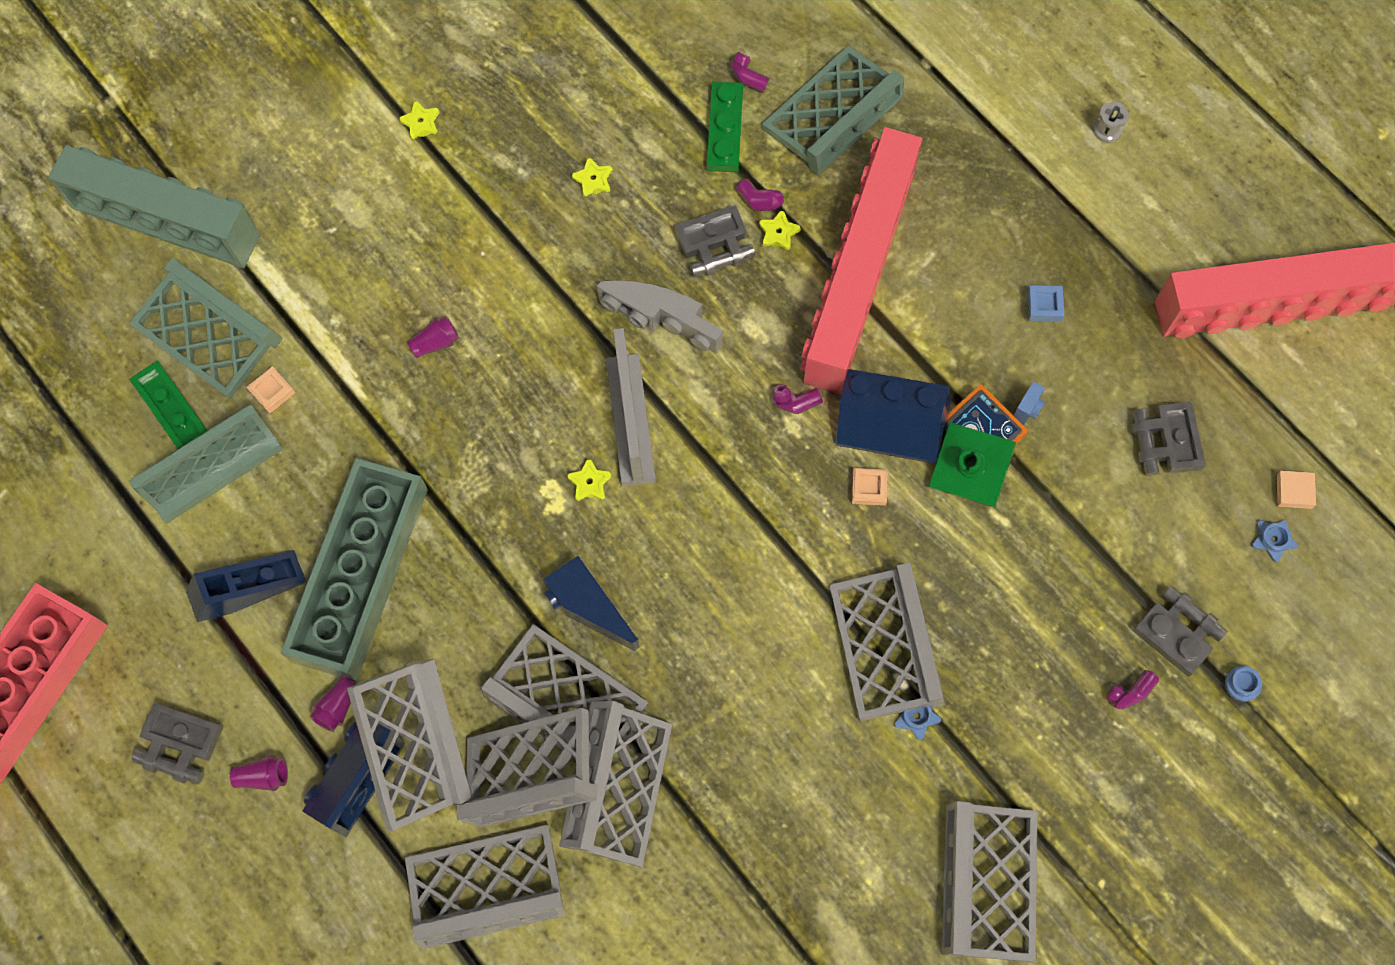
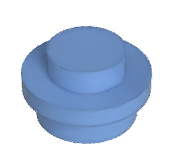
M1237 666L1226 675L1225 687L1231 697L1238 701L1247 702L1255 699L1260 694L1262 680L1258 672L1253 668Z

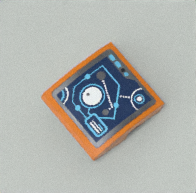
M980 384L948 414L940 447L942 448L950 422L1012 440L1017 444L1027 436L1029 430Z

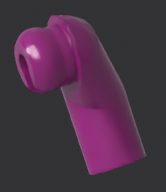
M737 52L734 60L730 62L731 70L741 83L763 93L769 78L748 69V64L751 61L750 57Z
M749 179L741 181L736 187V190L754 211L776 210L784 202V196L780 191L771 189L757 190Z
M781 384L777 385L772 392V400L776 407L793 414H800L823 403L822 396L817 388L802 395H797L791 392L787 385Z
M1145 670L1130 689L1125 691L1121 685H1115L1108 692L1106 698L1114 704V708L1124 710L1145 700L1158 684L1159 678L1154 672Z

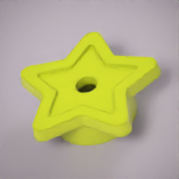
M414 102L411 113L401 116L399 121L410 127L411 139L425 137L438 132L434 120L440 111L437 108L425 109L419 102Z
M589 158L585 168L573 173L572 179L582 184L583 196L585 197L589 194L601 193L602 191L609 192L610 187L607 178L613 169L611 166H598ZM591 176H596V179L592 180Z
M780 211L773 220H761L759 222L760 227L766 233L762 243L765 247L771 245L789 250L791 248V237L801 231L799 225L788 222L783 211ZM781 229L782 232L777 233L776 230Z
M587 460L581 471L568 474V479L577 486L575 499L580 501L585 497H596L603 500L605 498L604 484L611 478L612 474L609 471L597 470L593 462ZM588 479L593 480L592 484H587L586 481Z

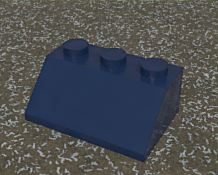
M848 369L840 399L836 445L936 464L951 404L949 386Z
M356 722L348 729L344 737L346 743L340 753L333 754L324 768L326 774L320 784H315L308 791L304 799L306 806L302 810V812L344 837L348 836L375 793ZM377 724L373 733L375 744L383 748L391 730ZM397 737L391 753L396 756L399 755L405 745L399 737ZM387 759L384 766V777L394 763L390 759Z

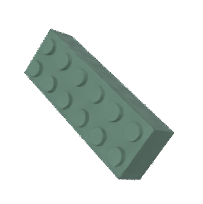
M65 145L48 176L50 182L68 205L76 211L243 269L260 238L253 220L249 217L245 206L240 201L227 197L226 200L216 197L212 192L201 187H197V189L187 187L181 181L172 177L167 179L158 177L152 171L143 167H138V169L129 167L114 157L105 159L85 147L76 149Z
M355 459L281 650V654L290 662L338 677L343 676L357 682L428 490L421 476L362 459Z

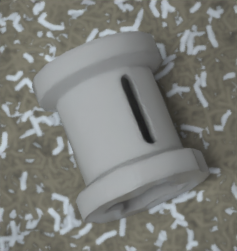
M1112 101L1102 106L1099 118L1093 128L1097 139L1106 143L1119 139L1122 134V127L1126 124L1129 117L1125 105ZM1116 110V111H1117V114H1116L1115 117H1113L1112 115H1113L1114 111ZM1106 128H1110L1108 133L1105 134Z

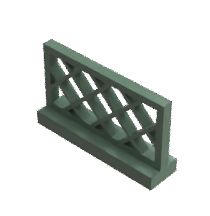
M847 46L763 122L762 128L773 138L807 161L809 170L819 176L904 97V76L895 70L888 73L850 46ZM850 59L858 64L859 70L840 71V66ZM877 77L881 80L877 86L863 87V78ZM859 78L858 88L841 89L840 80ZM837 80V89L819 91V85L824 81ZM860 96V101L855 106L842 107L841 98ZM838 98V107L819 109V99ZM815 100L816 109L797 111V105L802 101ZM838 116L839 121L835 125L820 127V117ZM816 118V127L798 129V119ZM782 120H794V129L780 130L775 126ZM817 136V141L808 149L798 143V137Z
M172 258L165 266V269L169 271L129 324L231 399L269 347L272 346L275 349L283 338ZM173 284H176L180 287L181 301L167 304L166 293ZM188 294L194 297V299H188ZM203 304L205 306L206 319L191 322L189 306ZM182 308L183 323L169 326L167 310ZM212 311L215 314H217L218 317H213ZM160 312L161 327L147 329L142 325L151 313ZM228 322L230 337L215 340L214 324ZM207 326L208 341L193 344L191 328ZM184 330L186 345L171 347L169 332ZM237 330L243 333V335L237 336ZM162 334V339L159 338L157 335ZM252 340L258 344L250 356L239 358L238 342ZM231 344L232 359L217 362L216 346ZM209 348L210 363L197 366L194 362L193 350ZM186 352L187 358L181 353ZM233 366L234 377L225 387L219 382L218 368ZM211 370V376L205 371Z
M250 404L129 480V483L158 512L162 520L167 524L276 455L283 448L265 421Z

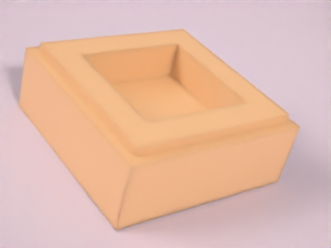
M273 366L247 386L249 392L269 414L295 394L293 388Z
M853 468L852 504L886 506L887 470Z
M1279 471L1277 473L1278 507L1313 509L1316 506L1315 473Z

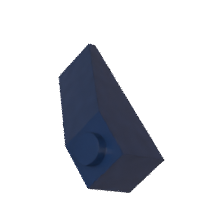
M290 551L195 573L186 593L196 621L201 622L232 614L300 586L306 580L295 551Z
M579 556L543 579L548 589L543 594L554 610L560 607L566 616L633 651L640 647L638 638Z

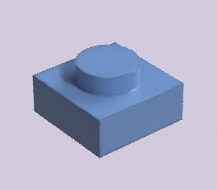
M1029 286V321L1062 322L1064 318L1063 286Z
M1034 381L1014 414V417L1022 425H1025L1029 416L1036 419L1045 404V401L1040 399L1045 387Z

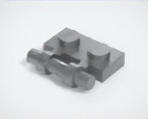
M736 205L675 225V232L686 258L699 254L701 259L699 262L690 264L693 277L702 274L707 276L717 273L716 269L731 264L735 267L744 264L745 259L755 256L752 244L739 247L737 242L747 238V230ZM726 245L728 252L712 257L710 250Z
M1192 402L1159 405L1155 410L1157 419H1148L1145 408L1133 411L1135 423L1132 424L1134 436H1138L1141 450L1138 452L1139 463L1144 465L1146 476L1159 474L1158 461H1166L1168 473L1202 470L1206 466ZM1160 432L1163 447L1154 448L1152 433Z
M1171 585L1162 596L1173 606L1167 611L1160 604L1156 603L1134 628L1133 632L1186 676L1190 677L1214 649L1203 640L1205 635L1208 633L1219 642L1228 631L1217 623L1219 619L1211 612L1207 615L1191 602L1193 598L1186 592L1181 594ZM1182 612L1198 625L1194 631L1177 619Z
M154 703L140 734V737L152 741L148 751L137 748L132 755V762L143 765L144 770L152 773L160 771L169 774L174 781L183 784L188 781L199 785L203 780L204 771L193 768L194 760L196 757L206 761L210 760L223 727ZM166 747L181 751L177 762L164 757Z

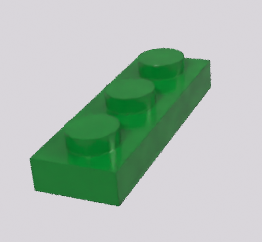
M712 81L707 171L739 173L744 83Z
M158 360L129 379L177 449L182 448L208 431Z

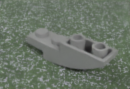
M600 281L597 286L601 305L610 312L616 313L618 311L627 316L628 320L640 329L646 327L654 332L662 322L669 332L675 335L681 333L689 338L691 343L700 350L707 351L708 349L717 354L723 345V330L702 319V304L688 296L667 288L634 281Z

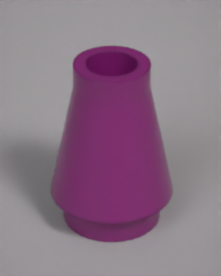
M447 316L440 319L436 317L416 336L408 340L407 343L415 357L419 358L422 355L454 346L453 342L459 339V336Z
M341 676L337 683L312 706L313 712L309 716L311 720L331 732H334L337 726H342L351 704L347 688L356 684L350 679Z
M269 755L241 766L232 767L230 771V782L233 788L276 791L279 787L285 786L288 779L286 761L284 758H277L275 755Z

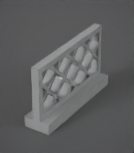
M624 328L613 329L617 356L606 358L622 487L656 483L639 354L627 355Z
M911 562L897 565V569L830 584L860 721L927 706L934 708L945 705ZM893 580L896 591L888 603L872 594L879 583ZM870 585L868 590L862 588L864 586ZM854 589L864 596L855 610L852 611L841 603L839 592ZM868 599L884 607L875 624L859 615ZM897 599H898V603H899L900 610H898L897 608L893 607V605L895 604V602H896ZM889 611L903 619V626L896 636L880 627ZM844 612L850 615L847 622L845 621ZM855 619L871 628L862 644L851 639L848 635V630ZM876 631L892 640L883 657L866 648ZM905 632L908 644L901 640ZM897 644L911 653L912 658L904 670L887 661ZM851 645L858 648L854 656ZM863 652L879 661L869 678L859 673L855 666ZM884 665L900 674L891 691L874 682ZM913 666L916 678L909 674ZM905 678L918 685L921 695L920 699L906 702L895 695ZM859 679L866 682L862 690L860 688ZM870 686L887 695L880 708L865 710L863 697ZM892 699L898 702V704L889 705Z
M534 624L494 677H489L481 688L484 698L520 723L552 716L553 714L550 713L552 711H558V714H560L563 709L580 706L587 710V705H591V701L628 699L637 705L634 711L641 714L648 706L646 700ZM535 637L547 644L549 656L528 660L527 647ZM552 648L560 654L553 655ZM523 654V655H524V660H523V661H517V660L520 658V656ZM569 659L576 664L578 676L556 678L554 662ZM550 663L553 680L532 683L529 666ZM580 667L590 674L581 675ZM526 668L527 685L512 687L503 680L511 669ZM600 680L605 684L606 696L586 699L583 681ZM579 682L582 700L561 703L558 686ZM554 686L557 704L541 707L535 702L533 690ZM609 687L615 690L617 694L610 695ZM529 691L530 698L521 692ZM624 717L621 718L620 724L624 725L619 731L622 739L631 730L627 718ZM568 725L561 736L569 742L576 732V726L570 727ZM543 729L538 735L546 740L550 733ZM558 741L554 745L561 751L565 748Z
M434 659L414 660L403 664V667L347 688L386 831H394L447 806L462 804L472 799ZM406 676L409 685V691L405 700L392 693L398 678ZM369 689L381 694L374 712L365 708L361 695L362 692ZM389 699L401 706L394 724L381 717ZM409 711L417 715L419 722L414 735L402 729ZM378 723L391 730L383 748L376 745L373 738V733ZM398 735L411 741L404 759L391 753ZM419 746L426 749L428 761L424 770L411 764ZM387 759L401 765L393 784L385 780L383 774ZM408 770L421 776L413 794L401 788ZM428 781L436 784L440 798L432 803L421 799ZM399 794L409 799L410 802L405 814L395 818L392 806Z
M591 701L589 710V783L597 785V800L567 808L559 844L560 847L579 850L629 865L643 867L672 724L624 708L623 704L615 701ZM621 717L627 718L632 732L623 739L619 733ZM653 727L659 729L656 745L650 748L643 733ZM636 739L643 754L632 762L625 746ZM618 752L625 767L614 775L611 763L613 755ZM646 761L650 774L649 779L642 784L636 768ZM629 775L635 790L624 797L618 781ZM610 788L617 804L606 811L603 799L605 791ZM639 797L643 808L641 815L634 819L628 804ZM621 810L627 826L616 833L610 818ZM603 825L609 840L600 847L594 846L597 828ZM630 833L635 841L632 856L626 855L620 842Z
M579 708L467 738L466 778L472 799L465 804L457 805V820L478 827H484L596 801L597 785L589 783L588 710ZM576 721V732L568 742L561 735L570 722ZM546 729L550 735L541 748L538 749L532 742L541 730ZM513 737H517L521 742L510 757L504 749ZM558 741L565 748L556 762L553 763L547 756ZM488 744L492 750L482 764L479 761L480 746ZM529 749L535 754V757L524 771L518 763ZM573 755L576 758V774L566 776L562 769ZM501 757L506 764L499 775L495 777L490 770L498 758ZM544 763L550 770L543 781L537 784L532 778L541 764ZM514 770L520 776V779L514 788L508 791L504 784ZM486 777L492 785L484 797L479 798V786Z
M961 801L946 805L942 955L1036 962L1037 811L972 805L971 802ZM974 814L986 815L996 826L984 838L974 829ZM996 816H1003L1006 818L1001 822ZM1013 818L1026 819V835L1019 842L1005 827ZM999 831L1013 846L1001 859L987 844ZM973 840H975L978 843L974 848ZM1025 843H1026V851H1025V849L1022 847ZM981 848L995 863L983 876L973 866V856ZM1016 852L1026 862V872L1018 879L1004 864ZM998 869L1012 883L1000 897L986 881ZM974 877L977 881L972 885ZM1025 880H1026V889H1025L1024 886L1022 885V883H1023ZM980 886L994 900L982 914L972 904V893ZM1016 889L1025 899V910L1018 917L1004 903V900ZM998 906L1011 921L999 935L985 919ZM972 914H973V916L976 918L973 922H972ZM981 924L994 940L984 949H972L971 932ZM1015 927L1025 937V953L1013 952L1003 941ZM999 945L1003 951H994L993 949Z
M549 825L405 858L414 926H412L414 941L421 949L566 916ZM543 836L545 849L536 861L521 852L529 839ZM518 842V844L516 845V847H513L512 845H510V844H512V843ZM499 846H503L512 852L501 869L485 860L491 850ZM482 851L480 855H477L474 852ZM467 854L476 861L463 878L449 867L457 856ZM517 856L533 865L521 883L506 874ZM546 857L548 862V868L542 865ZM446 859L444 864L440 863L439 860ZM431 862L440 869L427 886L417 880L415 866ZM481 865L496 873L486 891L470 882ZM539 869L550 876L552 890L536 893L527 886ZM445 873L461 882L449 900L434 891ZM504 878L518 888L510 900L500 902L491 894L501 879ZM418 886L425 890L421 896L419 895ZM467 886L480 894L481 898L474 908L463 910L455 905V902ZM523 891L529 894L528 896L520 897ZM430 895L445 904L437 917L423 920L421 907ZM487 900L493 903L484 906ZM451 908L456 911L455 913L448 914Z

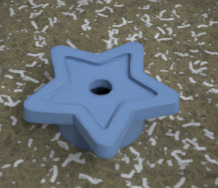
M1262 520L1258 521L1257 526L1260 536L1252 544L1254 549L1266 550L1272 560L1277 562L1280 560L1284 550L1298 547V544L1292 539L1286 520L1272 524ZM1271 537H1276L1277 542H1273Z
M901 697V699L905 700L906 702L911 701L909 699ZM930 706L902 712L895 726L897 728L911 729L917 739L922 740L927 726L940 723L941 718L932 712ZM918 713L920 718L915 719L913 715Z

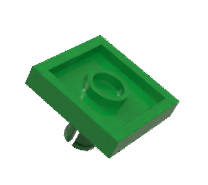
M950 422L929 488L996 509L1017 443Z

